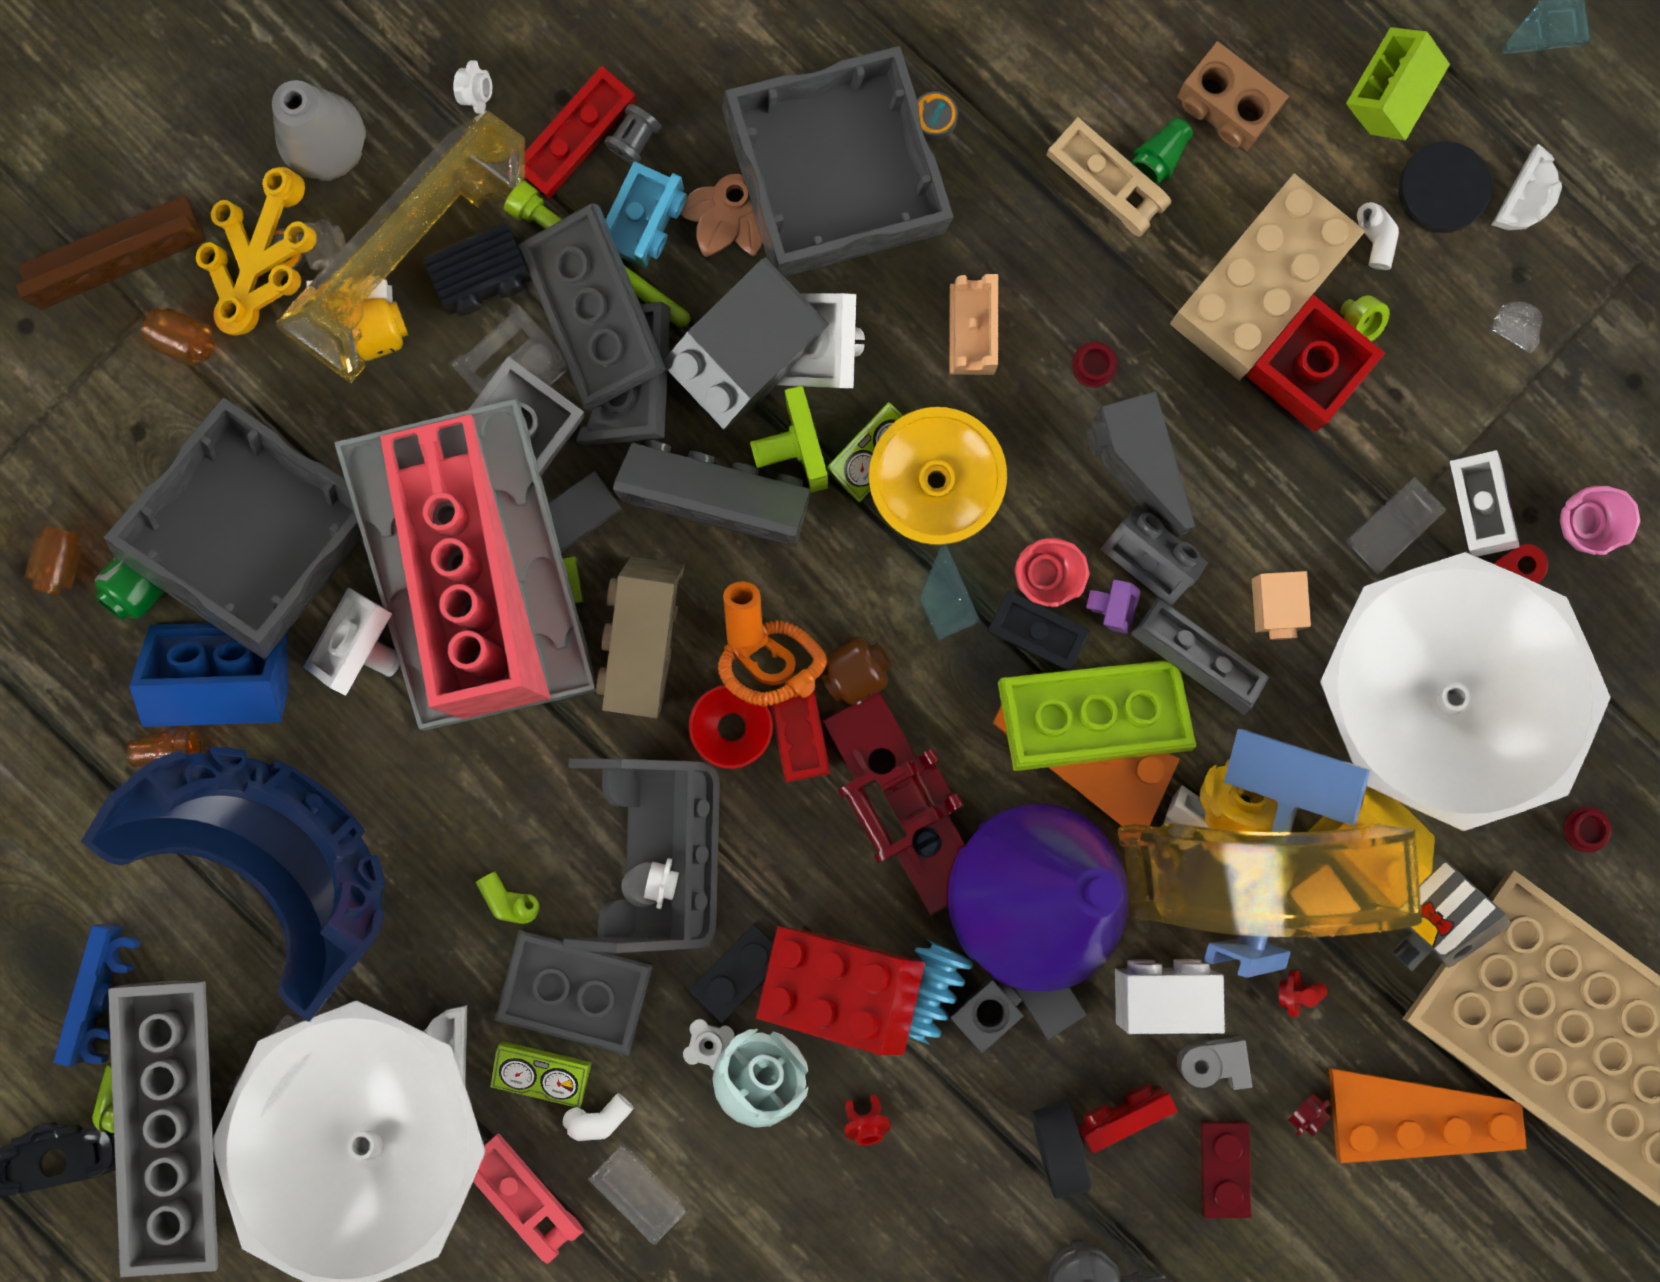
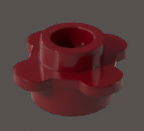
M1313 1093L1288 1119L1298 1130L1295 1134L1300 1137L1306 1131L1313 1137L1331 1118L1325 1111L1329 1107L1330 1102L1326 1100L1323 1103Z

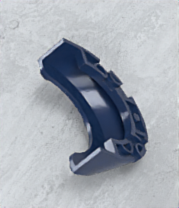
M210 747L206 753L186 755L183 750L149 762L108 795L81 840L82 844L101 859L115 865H128L136 860L159 854H186L217 862L248 880L272 906L284 932L286 962L282 978L278 983V992L286 1005L307 1022L311 1021L374 942L384 918L385 911L382 910V891L386 886L383 870L378 856L370 854L368 847L361 838L365 831L353 814L332 793L304 773L275 759L270 765L247 758L245 750Z

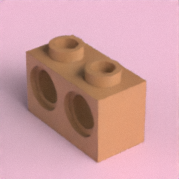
M1217 41L1186 79L1177 98L1182 101L1183 108L1191 116L1198 120L1205 119L1216 127L1218 135L1227 144L1233 147L1240 146L1248 152L1280 112L1289 96ZM1207 79L1216 81L1221 86L1222 92L1218 94L1209 93L1204 89L1202 81ZM1237 108H1251L1256 113L1258 120L1250 122L1242 119Z

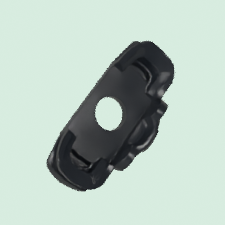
M47 1122L33 1127V1130L25 1133L22 1137L12 1138L10 1145L0 1148V1196L18 1195L79 1182L115 1171L114 1133L108 1131L100 1132L96 1127L84 1129L80 1125L67 1126L57 1125L56 1122ZM53 1149L61 1150L67 1160L64 1171L56 1177L46 1175L42 1169L43 1157Z

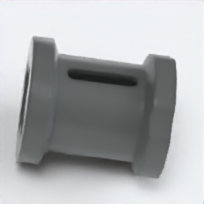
M628 104L625 108L626 117L615 134L607 136L604 144L618 157L633 164L634 161L640 163L641 157L639 154L652 134H659L662 125L643 109Z

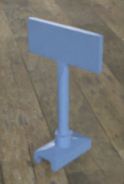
M1237 730L1224 783L1277 801L1278 807L1248 920L1242 921L1238 938L1209 943L1204 959L1205 962L1213 965L1238 959L1241 963L1238 975L1245 978L1287 968L1291 951L1267 942L1270 928L1266 924L1297 809L1301 808L1352 826L1356 825L1370 769L1248 730Z

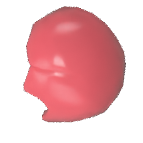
M1050 537L1039 539L1027 546L1020 553L1014 571L1018 589L1031 602L1046 607H1058L1074 598L1080 597L1084 592L1090 575L1086 556L1075 544L1061 538Z

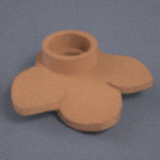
M741 174L726 175L715 186L700 187L687 196L680 215L687 220L698 222L696 237L703 256L708 257L722 251L731 245L734 240L748 254L752 256L757 255L763 246V242L750 203L747 186ZM732 189H739L744 193V196L740 201L732 202L727 198L728 192Z

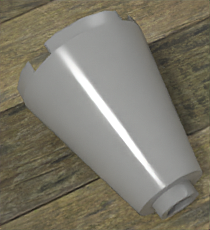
M299 80L288 81L278 87L272 98V111L276 146L285 164L296 174L302 177L318 179L319 181H330L346 175L359 162L362 156L361 151L364 139H366V128L360 113L354 105L338 94Z

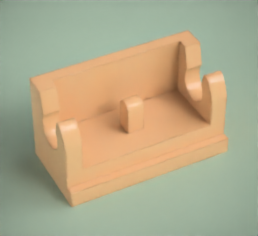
M985 274L982 280L977 281L967 280L966 275L956 277L955 284H950L949 375H994L998 366V274Z

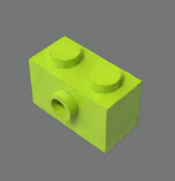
M1390 27L1346 104L1370 135L1406 141L1450 63L1427 31Z

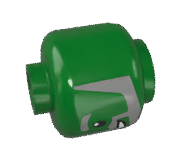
M116 558L95 579V588L98 593L94 598L103 608L121 621H124L127 617L141 619L165 593V591Z

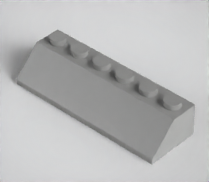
M159 981L129 983L109 988L120 1277L216 1271L218 1269L206 982Z

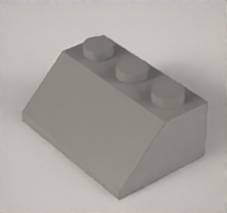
M508 356L468 410L516 399L520 403L522 414L526 420L541 477L585 418L584 411Z

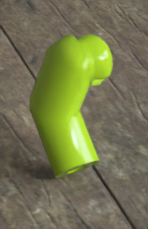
M496 871L475 882L493 916L498 920L525 924L536 918L540 909L537 898L531 894L507 892Z

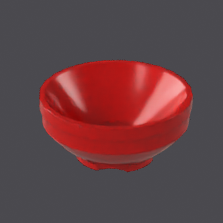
M725 685L707 691L696 702L689 718V734L695 750L703 759L721 768L735 769L745 767L763 755L772 738L773 721L768 706L750 704L735 696ZM728 714H738L746 723L745 734L737 741H727L719 733V722Z

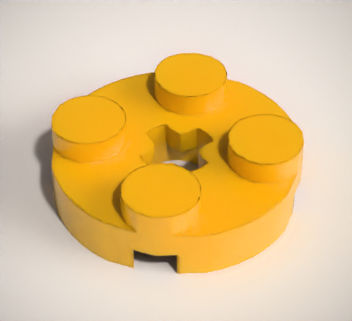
M1227 760L1225 766L1216 768V765L1209 769L1200 789V802L1206 812L1204 821L1215 831L1227 832L1242 839L1253 840L1267 845L1278 807L1277 801L1224 783L1229 760ZM1246 795L1250 797L1251 803L1244 801L1241 796Z

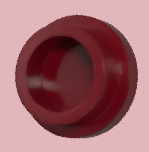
M1089 342L1082 345L1075 352L1072 359V372L1075 378L1087 387L1098 388L1108 384L1117 371L1118 363L1115 353L1109 346L1100 342Z
M1589 806L1579 807L1567 815L1563 825L1564 837L1568 844L1577 851L1596 852L1608 843L1611 837V823L1606 814L1601 810Z

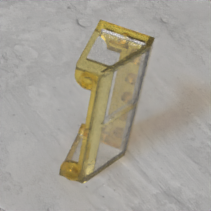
M488 110L453 128L276 320L277 329L349 383H352L366 367L365 360L359 355L356 347L357 342L362 338V331L357 325L362 320L364 314L363 302L460 195L478 208L484 202V199L488 197L499 196L503 197L504 201L507 200L513 189L521 181L525 180V137Z

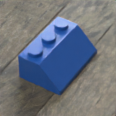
M211 623L149 625L129 685L142 727L281 722L289 692L288 631L264 660Z

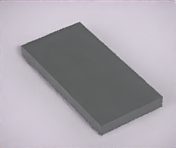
M591 203L518 244L584 409L592 410L667 370L599 205Z

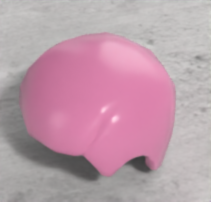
M1591 486L1580 490L1566 501V506L1562 508L1560 516L1563 537L1576 551L1592 555H1607L1610 551L1620 546L1630 544L1641 522L1638 504L1626 491L1610 486Z

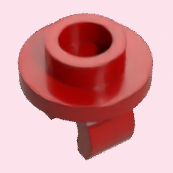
M876 1095L870 1096L872 1109L866 1115L857 1114L853 1101H846L845 1110L850 1123L844 1127L845 1137L856 1141L857 1145L868 1146L879 1143L884 1139L883 1135L891 1129L889 1118L882 1116L881 1104Z

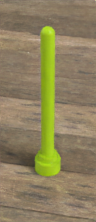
M525 180L521 181L513 189L503 208L518 221L524 219L527 222H531L533 220L544 229L562 220L543 206L544 200L539 197L540 191ZM624 265L636 296L646 304L662 301L671 307L670 322L681 328L689 324L690 315L686 310Z

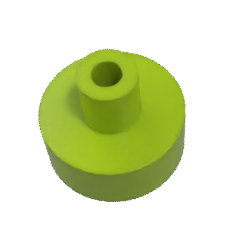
M1371 295L1363 296L1356 301L1349 299L1344 302L1340 310L1344 320L1371 342L1382 333L1388 323L1390 314L1388 306Z

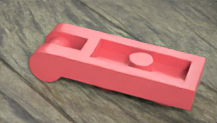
M497 1133L484 1145L486 1152L473 1182L543 1262L549 1264L559 1255V1247L567 1240L573 1242L584 1230L579 1221L559 1203L504 1138ZM547 1216L555 1227L547 1234H544L536 1225Z

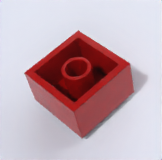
M1313 295L1245 376L1315 433L1332 419L1384 356L1385 352Z

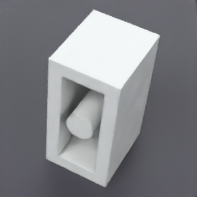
M1498 451L1450 461L1471 555L1477 557L1519 548Z

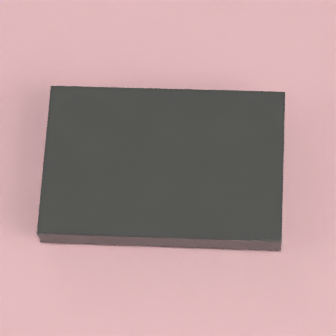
M520 929L495 1021L629 1056L654 964L609 952L564 949L563 940Z

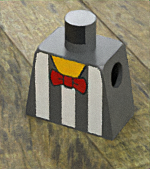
M1438 853L1433 858L1432 873L1396 910L1395 917L1409 934L1391 952L1410 971H1413L1430 953L1447 968H1450L1502 933L1511 924L1507 915Z

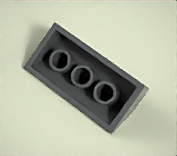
M645 440L644 446L631 444L613 486V491L621 502L797 548L811 496L810 489L802 487L803 480L784 474H777L776 480L758 476V468L737 462L733 463L732 469L715 465L716 458L695 451H689L688 457L670 453L671 446L654 440Z

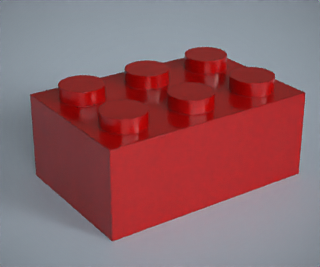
M778 926L756 1019L880 1056L904 1055L925 962L805 929Z

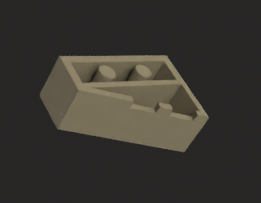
M631 556L618 575V579L611 578L608 588L607 606L614 607L613 623L605 624L602 637V650L609 651L607 668L601 667L599 670L596 689L598 695H604L602 710L658 718L663 707L672 650L670 644L673 620L676 621L678 606H675L678 581L680 578H683L685 564Z

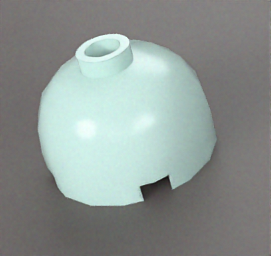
M749 1029L735 1036L718 1057L712 1077L715 1096L723 1111L736 1122L751 1127H770L791 1116L807 1096L808 1087L805 1089V1075L808 1073L807 1062L798 1047L784 1035L774 1031L770 1035L756 1033L758 1029Z

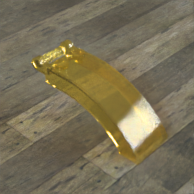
M1169 823L1159 828L1139 824L1125 825L1118 828L1119 844L1124 846L1130 897L1128 919L1131 921L1151 920L1202 931L1267 937H1315L1362 934L1402 929L1422 923L1414 829L1371 824L1366 827L1333 831L1265 833L1220 830L1179 823ZM1143 846L1149 847L1154 900L1148 899Z

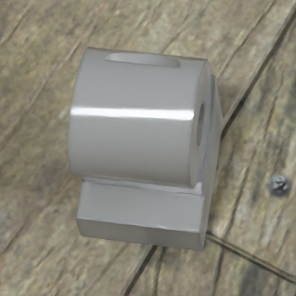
M1241 1036L1192 1042L1180 1050L1177 1057V1067L1180 1074L1189 1084L1195 1087L1206 1088L1221 1078H1227L1228 1085L1233 1090L1253 1088L1246 1040Z

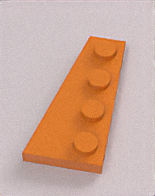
M1001 704L992 724L1007 735ZM1160 754L1048 768L1093 803L1106 816L1124 828L1137 841L1142 843L1180 759L1171 754Z
M1328 1067L1336 1159L1340 1163L1527 1149L1523 1107L1510 1098L1436 1087L1424 1083L1407 1082Z

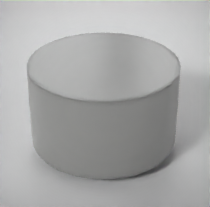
M641 863L627 871L623 877V895L634 906L647 907L657 902L644 898L652 863Z

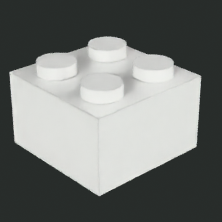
M1133 959L1127 960V968H1115L1116 1024L1128 1034L1225 1033L1224 976L1210 969L1209 963H1202V960L1175 959L1173 960V968H1162V964L1155 963V960Z

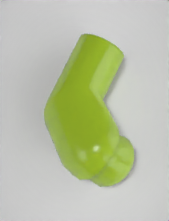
M107 1063L98 1092L92 1122L100 1132L108 1131L114 1133L111 1063Z

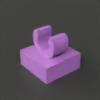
M1113 580L1110 594L1090 590L1086 608L1091 609L1093 613L1105 615L1104 625L1112 631L1131 635L1141 591L1132 583Z

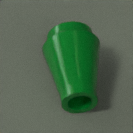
M1172 118L1167 126L1134 151V159L1131 163L1156 185H1159L1162 181L1169 180L1188 141L1193 136L1192 128L1184 120Z

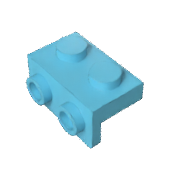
M633 162L606 218V223L621 258L645 269L651 257L658 259L667 241L668 235L664 233L670 217L678 218L687 199V194L683 192L682 177L672 173L671 177H668L640 163Z

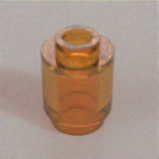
M160 308L153 309L147 315L142 326V339L149 343L152 350L192 367L198 365L201 361H206L211 356L215 347V338L212 336L210 325L171 308L164 310Z
M43 526L41 536H35L24 578L33 581L32 590L60 596L62 588L72 589L82 547L78 546L81 535L55 527Z

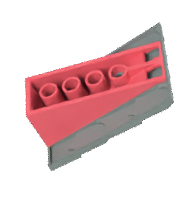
M516 399L334 442L382 606L392 613L387 623L419 730H430L596 692L597 682L582 623L578 617L566 566L560 552L526 420L522 414L520 403Z

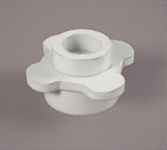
M470 60L466 68L458 69L455 74L453 89L456 101L460 105H472L475 113L482 114L485 111L486 102L489 101L492 95V80L488 71L481 70L478 62L475 60Z
M667 858L666 864L652 862L648 875L644 898L657 901L656 908L661 909L664 898L673 900L679 872L671 871V858Z
M703 1019L695 1020L690 1025L689 1030L692 1037L689 1046L683 1051V1057L690 1065H695L699 1062L710 1065L714 1071L718 1057L735 1037L734 1032L726 1025L718 1027L708 1025ZM706 1041L713 1043L712 1049L705 1048L704 1044Z

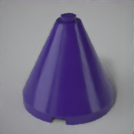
M1029 804L1001 811L985 820L978 826L979 829L970 838L966 846L960 848L949 878V914L954 932L963 950L970 959H975L992 975L991 978L1012 988L1038 992L1056 991L1085 981L1101 969L1111 958L1120 943L1127 923L1129 887L1123 863L1114 845L1099 827L1089 819L1075 811L1057 805Z

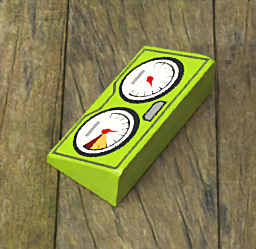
M890 402L876 414L827 466V473L859 503L870 492L869 466L877 442L888 427L903 417Z
M502 1041L497 1046L490 1087L581 1108L592 1062Z

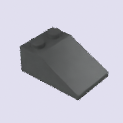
M763 258L682 337L663 361L666 369L723 429H726L745 419L754 411L826 329L829 323L767 258Z
M1152 392L1102 406L1091 421L1092 429L1087 430V439L1093 456L1100 455L1103 467L1145 512L1158 517L1165 529L1177 538H1181L1193 529L1195 524L1157 393Z

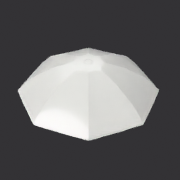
M1466 552L1364 586L1320 681L1352 764L1371 770L1367 787L1462 831L1568 796L1610 700V695L1567 597Z
M359 1001L313 1017L310 1022L305 1020L259 1040L213 1137L214 1156L242 1249L303 1282H379L438 1258L486 1152L451 1045Z

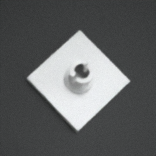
M801 294L829 325L777 385L853 388L854 357L863 353L865 345L855 344V340H865L863 331L855 327L856 294Z
M348 587L306 661L304 668L329 688L345 696L363 665L387 677H391L400 665L396 650L377 640L392 613Z

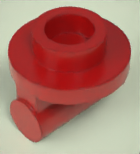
M1290 970L1288 978L1280 980L1279 1003L1281 1007H1287L1290 1017H1299L1302 1003L1306 1007H1314L1327 996L1328 990L1322 982L1302 985L1300 972L1298 970Z

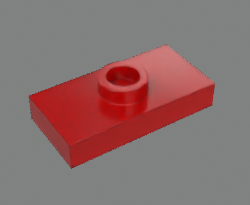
M815 691L806 698L799 695L797 697H789L784 702L779 701L778 704L774 703L771 706L785 783L831 774Z

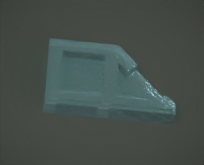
M1585 0L1539 1L1502 47L1503 54L1585 45L1590 40Z
M947 545L940 547L920 597L921 604L938 641L981 622Z

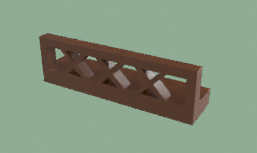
M184 195L17 265L24 282L15 286L21 299L37 309L43 310L207 240L191 201Z

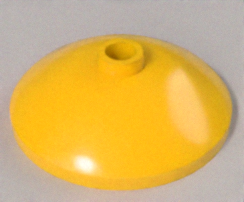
M947 407L919 409L895 421L877 442L869 466L870 492L882 518L890 527L904 537L929 545L957 543L982 530L998 511L1007 485L1005 457L993 433L975 417L963 411ZM931 474H941L944 477L945 484L941 488L931 487L928 483V477Z

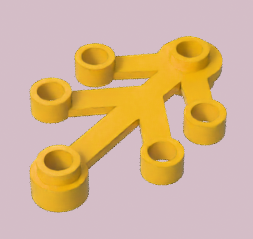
M286 167L273 168L263 178V188L267 198L251 242L242 223L243 211L240 207L228 200H221L212 208L211 219L214 224L225 230L240 268L235 285L226 267L228 254L223 248L214 243L207 242L202 244L196 252L197 264L209 271L219 296L214 309L215 323L226 334L237 336L249 333L258 323L259 310L283 295H293L300 288V274L281 263L299 252L306 253L310 251L316 243L315 231L302 222H293L286 228L284 239L270 247L283 208H289L299 203L305 192V184L301 176ZM230 210L229 218L224 221L225 214ZM304 231L303 239L297 243L298 235ZM215 252L214 260L209 263L210 256ZM271 270L269 282L254 290L258 277ZM288 274L287 283L281 286L283 277Z

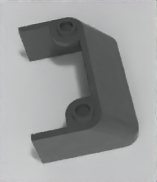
M569 759V768L603 769L602 789L605 798L614 806L628 807L626 873L641 863L658 862L666 864L667 858H671V871L679 872L673 900L664 898L661 909L656 908L657 902L647 907H637L626 899L610 900L604 905L599 915L598 937L564 939L563 948L609 953L695 949L707 946L714 937L717 919L720 781L716 769L707 762Z

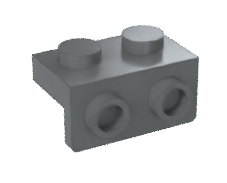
M1137 505L1100 548L1102 552L1170 606L1176 602L1188 587L1193 586L1208 564L1193 545L1179 540L1164 528L1163 523L1158 517L1149 512H1144Z

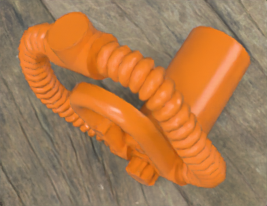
M742 581L729 585L723 594L728 644L724 646V652L718 662L719 675L725 687L738 698L750 704H758L759 706H767L768 704L772 706L774 703L784 702V700H788L789 697L792 698L793 696L808 697L815 689L816 678L825 670L827 657L824 650L806 631H803L798 626H794V624L777 620L774 623L769 621V623L764 622L762 624L760 590L754 584ZM779 633L797 641L813 658L811 666L793 676L796 668L795 657L788 649L768 637V635ZM764 646L772 652L773 658L777 656L782 658L786 662V667L777 674H768L763 672L758 667V662H753L749 656ZM733 660H738L757 681L763 684L778 685L785 682V685L780 687V689L769 691V693L753 691L742 685L735 678L731 667Z

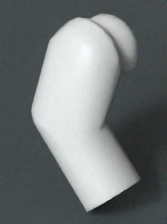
M1373 202L1365 203L1357 212V220L1359 226L1365 230L1364 233L1373 243L1369 266L1378 270H1390L1399 228L1381 205Z
M617 1093L600 1113H586L579 1107L571 1108L563 1117V1126L567 1129V1134L577 1141L605 1139L614 1132L632 1112L634 1107L625 1097Z

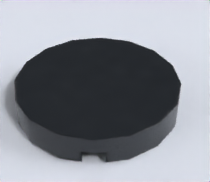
M1437 142L1423 147L1408 161L1399 178V199L1404 212L1412 221L1415 219L1419 224L1423 225L1422 228L1433 233H1452L1468 227L1485 211L1491 197L1492 178L1486 163L1473 149L1457 142Z

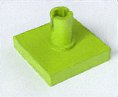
M803 385L785 390V399L791 421V426H788L789 431L750 442L756 466L759 468L797 457L798 461H802L810 493L828 489V474Z

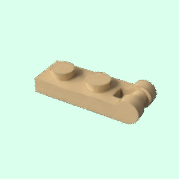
M1079 117L1048 149L1046 156L1115 214L1124 226L1136 236L1141 237L1151 226L1149 222L1156 213H1163L1171 204V199L1160 187ZM1134 191L1143 199V202L1137 208L1127 201Z

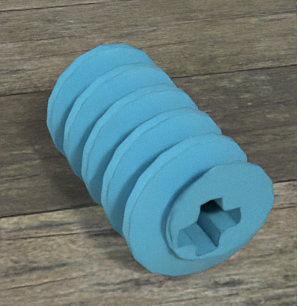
M928 940L932 945L931 948L916 947L914 951L925 962L908 1036L930 1045L925 1037L938 1038L942 1033L933 1020L946 1021L950 1016L940 1004H953L958 999L948 988L949 985L964 986L966 982L956 971L957 968L972 969L973 963L968 958Z

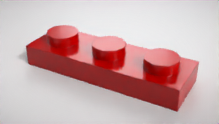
M601 66L514 163L513 169L549 200L626 114L625 108L627 105H634L637 101L636 94Z

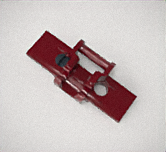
M878 692L857 705H851L823 721L855 779L837 791L841 798L847 797L877 852L874 855L877 863L879 864L897 855L929 915H932L948 906V886L951 869L960 848L966 846L949 817L950 814L963 807L964 803L959 794L953 795L936 766L939 759L933 748L916 758L881 693ZM879 749L890 751L896 760L894 769L886 774L873 772L868 763L874 751ZM875 782L879 784L907 835L894 844L863 790Z

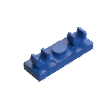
M111 923L92 925L53 1063L70 1067L84 1061L90 1064H100L108 1060V1055L95 1051L93 1042L96 1037L106 1040L110 1039V1028H95L96 1021L101 1016V1012H105L109 1007L108 989L113 987V985H109L113 973L111 970L116 973H126L133 971L134 965L120 960L119 950L123 946L132 949L139 948L141 943L138 939L130 936L120 938L123 926Z

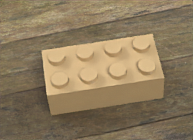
M1294 173L1178 311L1170 325L1240 381L1363 235L1365 230Z

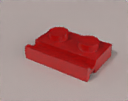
M1150 1083L1141 1085L1125 1095L1126 1102L1110 1109L1108 1104H1105L1087 1112L1083 1116L1085 1122L1077 1125V1128L1085 1144L1094 1154L1178 1112L1170 1094H1167L1160 1085L1154 1088L1151 1087Z

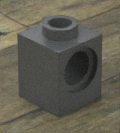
M988 977L953 1008L949 1015L976 1048L983 1053L1024 1016L1016 1007L1023 1000L1011 987L1002 983L996 985ZM993 999L1001 1004L1002 1011L999 1019L990 1024L980 1022L976 1015L978 1006L985 1000Z

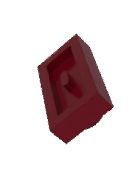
M1200 1121L1202 1216L1204 1218H1251L1250 1123L1247 1121Z

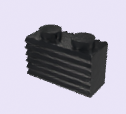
M506 221L422 257L440 301L449 315L456 312L459 316L474 313L483 307L482 300H488L490 297L498 294L500 298L511 297L524 290L525 282L532 280L513 233Z

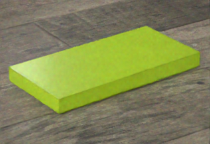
M1167 660L1001 678L998 682L1013 771L1192 751L1196 747L1181 670Z

